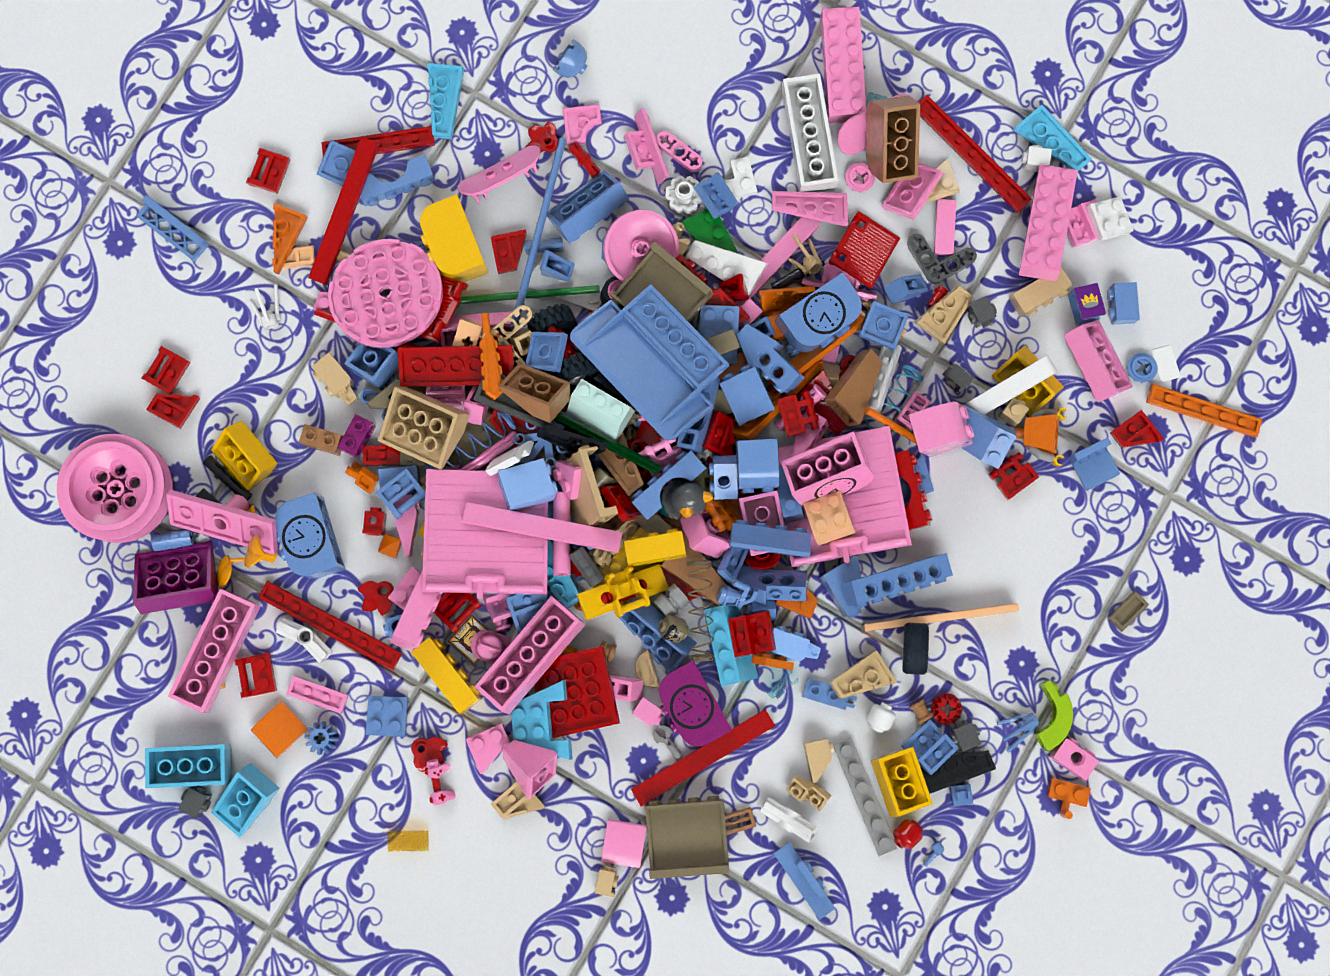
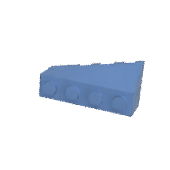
M634 597L629 603L639 600V598ZM651 604L648 607L642 606L624 613L622 617H619L634 636L638 635L642 641V646L653 653L655 656L654 660L658 665L661 663L664 666L667 675L676 670L690 653V648L697 644L688 635L679 643L662 639L660 631H658V625L661 620H664L665 616Z

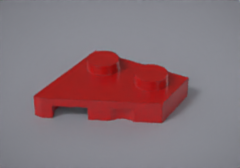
M526 229L490 237L498 274L517 271L527 236Z
M1142 410L1110 432L1121 448L1164 440Z

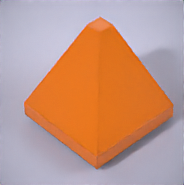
M385 534L378 552L396 559L402 545L401 540Z

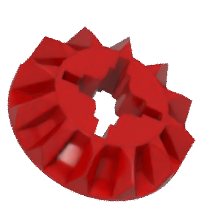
M944 693L938 695L933 700L931 713H933V717L937 722L949 725L956 723L961 717L963 708L961 701L955 695ZM946 703H948L949 707L955 708V710L949 711L948 718L945 711L939 710V708L945 707Z

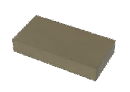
M1133 591L1107 619L1119 631L1123 632L1149 604L1136 591Z

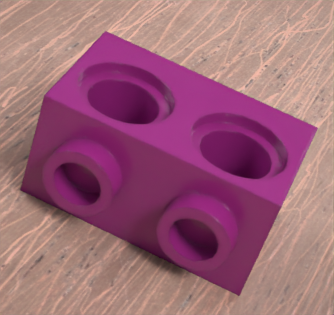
M355 414L337 448L359 460L363 452V446L367 445L376 425Z

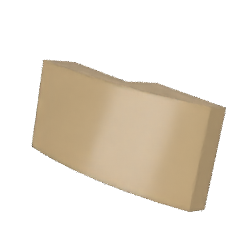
M795 776L786 788V791L799 802L805 799L818 811L825 806L832 796L816 784L798 776Z

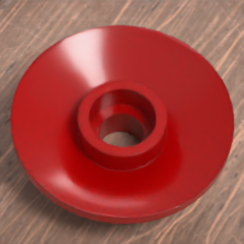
M748 550L744 561L751 568L768 569L780 561L782 554L768 552L750 556Z

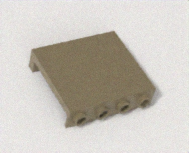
M654 241L650 246L651 251L614 294L610 291L609 294L613 298L612 301L619 308L621 306L624 308L646 287L652 284L690 322L714 293L710 287Z
M708 796V800L700 801L699 797L688 798V802H680V799H669L668 803H660V800H653L644 806L647 823L650 879L729 873L724 799H719V796Z

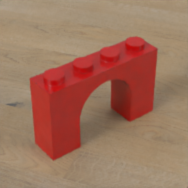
M910 450L895 453L899 476L906 480L911 489V499L905 508L909 531L930 526L932 515L930 509H926L925 502L928 500L925 490H921L920 483H923L920 472L916 471L915 465L918 464L915 453L912 454Z

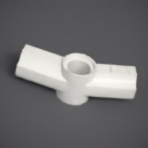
M284 617L279 622L276 633L303 645L319 663L325 661L332 654L333 651L321 640L315 630ZM306 631H308L311 636L309 641L305 642L302 637Z
M767 797L760 809L761 813L776 821V824L790 833H795L806 842L810 843L814 840L819 828L801 818V815L792 809L785 808L777 801Z

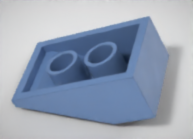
M964 405L969 414V418L966 419L967 423L972 426L975 437L972 438V444L962 447V449L977 459L999 469L1017 436V430Z

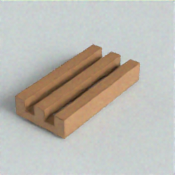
M751 807L725 814V819L749 813V816L726 822V827L751 820V824L727 830V835L757 827Z

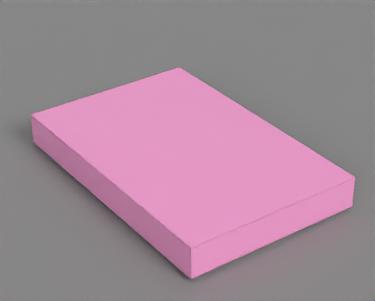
M919 163L918 178L897 181L881 206L885 210L914 220L942 177V171Z

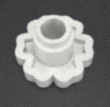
M678 176L671 180V186L666 187L665 200L670 202V209L676 213L684 211L686 214L697 210V204L702 202L694 189L699 184L698 180L691 176H688L686 179L683 176Z

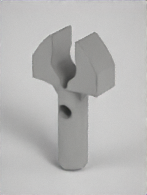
M660 725L665 731L666 738L658 736V733L654 730L655 742L657 744L659 742L664 743L675 759L682 756L681 752L670 739L673 731L668 726Z

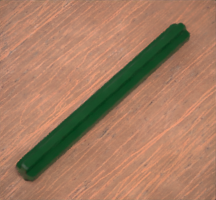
M558 413L555 419L557 423L584 437L606 443V449L654 474L659 473L661 465L567 415Z

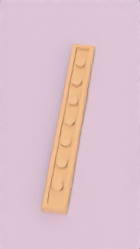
M1015 603L865 623L862 625L863 632L904 627L906 623L928 624L1019 611V605Z

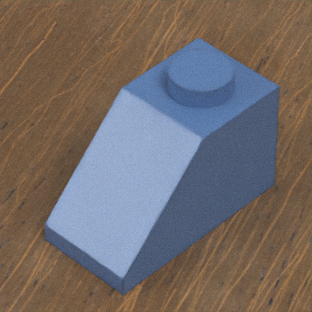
M921 274L900 277L884 287L886 296L891 304L904 302L929 291Z

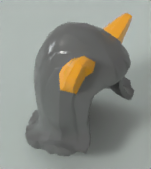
M681 478L672 480L671 484L668 483L664 492H662L661 503L669 518L678 519L681 515L689 518L691 515L694 516L704 511L706 502L714 498L710 492H706L694 480L689 481Z

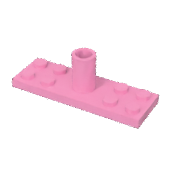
M170 490L166 494L170 525L248 547L251 538L257 535L260 538L264 552L274 555L278 551L276 520L247 512L249 503L243 496L234 495L223 505L174 490Z

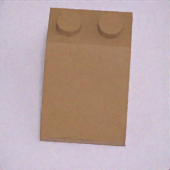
M521 363L498 386L503 393L533 417L549 423L570 401V382Z

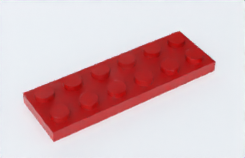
M479 345L399 347L400 387L480 385L483 378L481 375L483 363L480 361L482 350ZM498 345L496 349L500 356L498 364L502 367V374L507 377L515 368L514 345Z

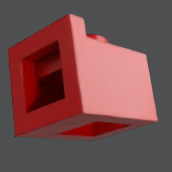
M370 507V511H365L363 534L372 536L385 535L387 513L381 512L382 508ZM373 517L377 519L375 524H371Z

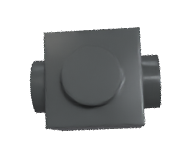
M987 296L970 303L966 308L969 313V321L976 328L980 326L985 328L992 325L993 320L997 317L996 307L993 303H990Z
M962 720L955 723V727L950 729L952 732L950 738L958 746L959 751L964 752L981 744L978 738L980 735L976 724L973 725L972 722Z
M202 786L186 789L181 796L182 803L178 810L194 818H199L203 812L209 809L212 795L207 793L208 790Z

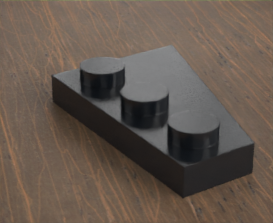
M554 425L542 427L537 433V437L572 453L577 452L578 448L582 446H597L598 449L589 457L606 451L607 447L606 443L559 429Z

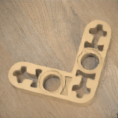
M525 305L519 306L491 329V333L494 336L499 333L497 331L499 327L502 333L507 335L505 338L501 335L497 339L498 345H511L507 340L532 319L533 312L531 308ZM521 309L524 311L528 310V318H521L519 322L522 324L518 326L517 322L511 317L513 315L516 318L519 317ZM512 321L515 327L512 332L504 330L505 322ZM514 349V358L516 356L518 358L515 362L525 365L526 362Z

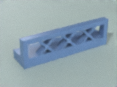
M146 195L141 200L146 205L136 216L195 262L209 244ZM149 209L155 212V219L147 220L143 216ZM159 222H168L169 230L161 231ZM182 233L184 241L175 242L173 234ZM189 244H196L200 247L194 255L188 252Z

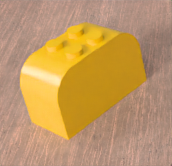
M453 195L427 206L420 217V226L423 234L420 236L424 246L429 251L427 254L430 261H434L441 275L461 282H467L489 273L458 195Z

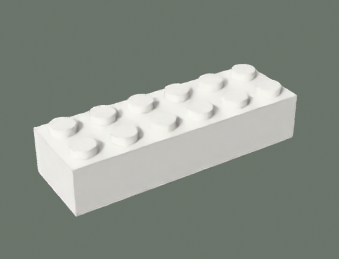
M820 74L783 79L781 88L799 192H813L836 188L839 180Z

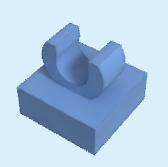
M971 784L950 786L953 806L973 804Z

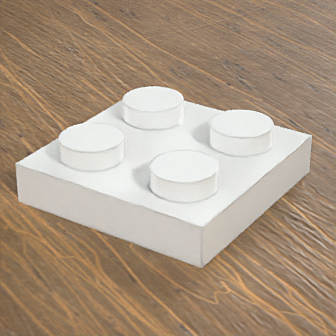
M1121 196L1086 206L1099 241L1122 236L1134 231Z

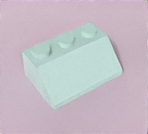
M581 379L571 395L566 415L617 442L635 411L628 405Z

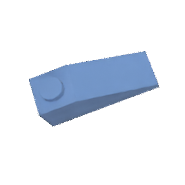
M780 466L779 487L777 489L783 518L786 523L805 519L803 506L792 496L783 467Z

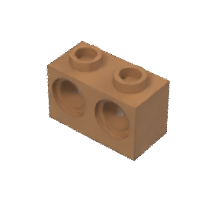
M304 424L299 443L306 447L340 456L341 450L337 447L343 436Z

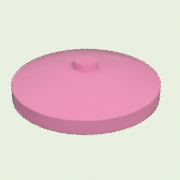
M633 210L618 217L607 230L603 243L604 259L611 273L624 282L651 251L650 246L654 241L676 258L679 255V241L671 223L660 214L648 210Z

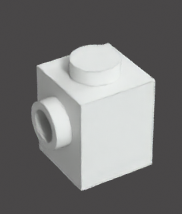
M1040 145L1029 146L1027 151L1022 154L1021 163H1024L1023 170L1038 172L1040 164L1050 166L1052 149H1046Z

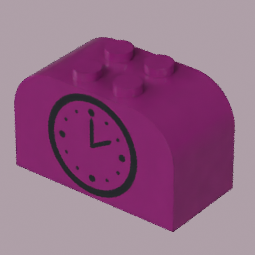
M694 661L687 663L663 678L659 687V696L663 703L660 707L665 716L669 715L673 722L670 723V726L674 733H679L685 742L692 746H704L732 731Z

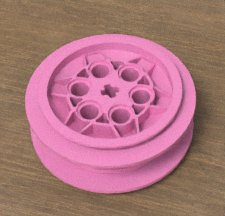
M122 434L99 435L81 443L64 461L57 480V499L66 520L82 534L111 543L131 542L152 532L165 518L168 512L166 494L173 490L171 472L162 456L149 445ZM125 467L126 472L120 475V469ZM107 473L106 481L102 482L103 474ZM139 479L140 485L135 488L134 482ZM102 492L103 498L98 501L97 496ZM135 497L136 503L131 507L130 500ZM117 504V511L112 513V506Z

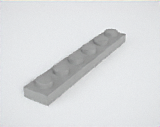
M852 738L834 744L833 747L878 856L896 850L897 846Z

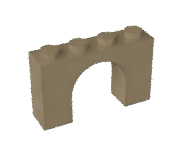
M734 328L705 339L720 355L740 348ZM718 387L712 414L716 411L725 415L733 412L721 387Z

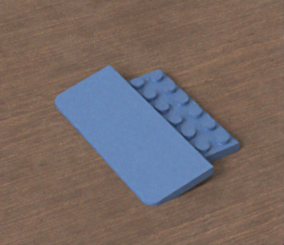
M652 284L646 287L622 310L610 299L578 324L570 334V339L575 346L665 440L676 439L714 409V406L701 391L729 367V363Z

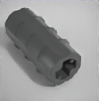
M583 546L575 548L568 554L578 572L581 573L590 587L597 585L605 578L600 568L597 567Z

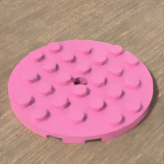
M398 239L375 240L353 250L354 253L340 262L335 270L336 273L333 280L329 284L328 302L335 322L354 341L377 348L399 346L421 335L436 318L443 298L442 279L434 261L431 262L429 256L418 246L412 243L401 242ZM385 289L390 290L387 298L381 296L382 291Z

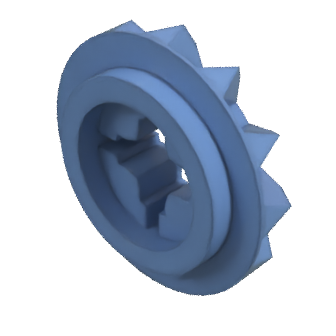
M1138 353L1128 360L1126 369L1128 370V376L1133 381L1145 383L1151 381L1156 376L1158 367L1151 355ZM1138 364H1140L1141 366L1148 365L1144 369L1145 373H1143L1142 371L1136 372L1137 368H1139Z

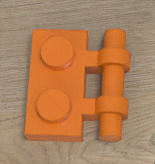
M712 499L706 502L705 510L709 512L713 525L720 532L726 529L731 531L732 523L740 520L728 499Z

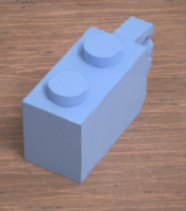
M777 625L776 628H772L776 650L769 651L770 653L787 657L794 661H801L805 657L818 659L821 648L810 643L809 639L804 638L805 634L795 631L791 634L787 632V628Z

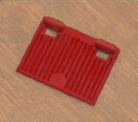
M857 211L828 262L830 265H835L872 289L900 237L860 211ZM860 221L865 223L863 229L857 226ZM841 254L846 257L844 262L838 259Z
M442 275L443 298L440 310L432 324L418 336L436 343H440L442 339L440 333L442 329H447L462 299L460 297L462 290L466 291L468 287L467 283Z

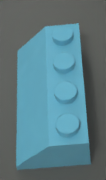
M722 605L704 609V615L714 620L712 624L707 626L709 635L714 638L711 647L720 686L757 679L756 666L752 663L753 655L734 656L728 619L740 615L739 607ZM705 617L706 624L712 621L711 619Z

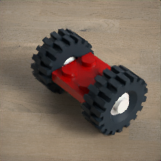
M554 304L553 307L551 305L547 306V309L544 310L542 308L539 310V313L533 314L534 317L527 323V328L531 332H559L568 335L561 371L549 372V374L570 382V393L574 392L581 379L593 384L594 377L600 371L584 354L575 351L571 345L573 343L570 339L571 331L578 325L571 308L568 305L565 306V304L560 306L559 304Z

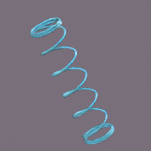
M904 365L902 369L906 374H898L896 376L897 384L903 391L894 388L888 390L899 391L912 397L903 389L897 377L900 375L907 376L920 383L924 377L913 367ZM907 369H909L910 371L914 372V373H915L916 375H918L919 377H916L915 375H913L912 373H910ZM887 394V395H886L887 398L889 399V401H890L894 406H892V405H890V404H886V403H884L883 405H887V406H890V407H892V408L897 409L898 411H901V409L898 408V407L892 402V400L889 398V396H888V394ZM869 417V418L866 419V425H867V427L869 428V430H870L871 428H870V426L868 425L867 420H868V419H874V418H872V417Z

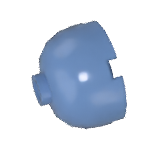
M575 39L572 40L573 46L569 44L557 61L559 63L558 68L556 66L553 67V71L562 77L572 78L578 73L582 75L588 66L585 64L587 52Z

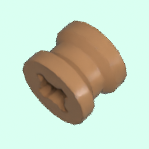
M602 640L600 646H604L606 659L612 663L617 645H610Z

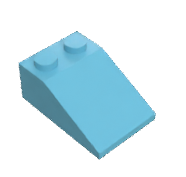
M250 763L237 771L211 813L240 838L269 805L280 788Z

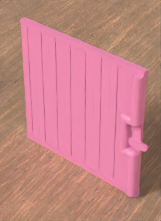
M890 426L855 432L862 443L874 476L868 485L843 495L856 533L818 546L804 507L805 519L786 523L784 519L787 530L795 531V528L807 529V533H811L810 557L790 555L792 567L844 558V562L849 564V556L912 545ZM844 435L820 439L815 447ZM794 445L778 448L779 467L782 466V461L793 457Z
M426 469L422 592L477 593L478 600L483 598V593L547 595L548 539L462 523L466 502L508 510L498 480V473L490 476L486 471ZM548 502L516 512L548 518Z

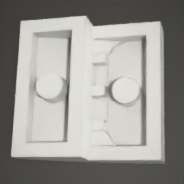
M532 440L527 441L496 457L489 463L485 471L492 476L498 473V471L520 462L522 458L530 455L534 442Z

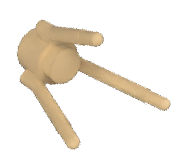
M793 234V238L805 257L803 265L792 258H788V261L801 269L804 274H816L822 268L823 263L818 257L812 240L808 238L813 256L808 253L796 234Z

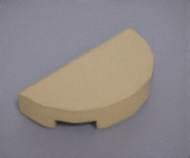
M646 650L636 660L635 674L638 679L644 680L643 684L652 688L660 687L649 651Z

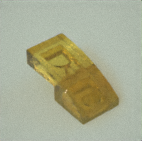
M428 830L387 831V851H428Z

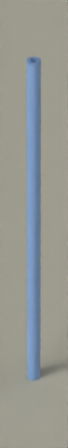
M559 138L515 309L524 305L566 144V139ZM521 314L517 318L515 317V315H513L512 317L517 322V324H519ZM511 321L510 328L514 329V323Z

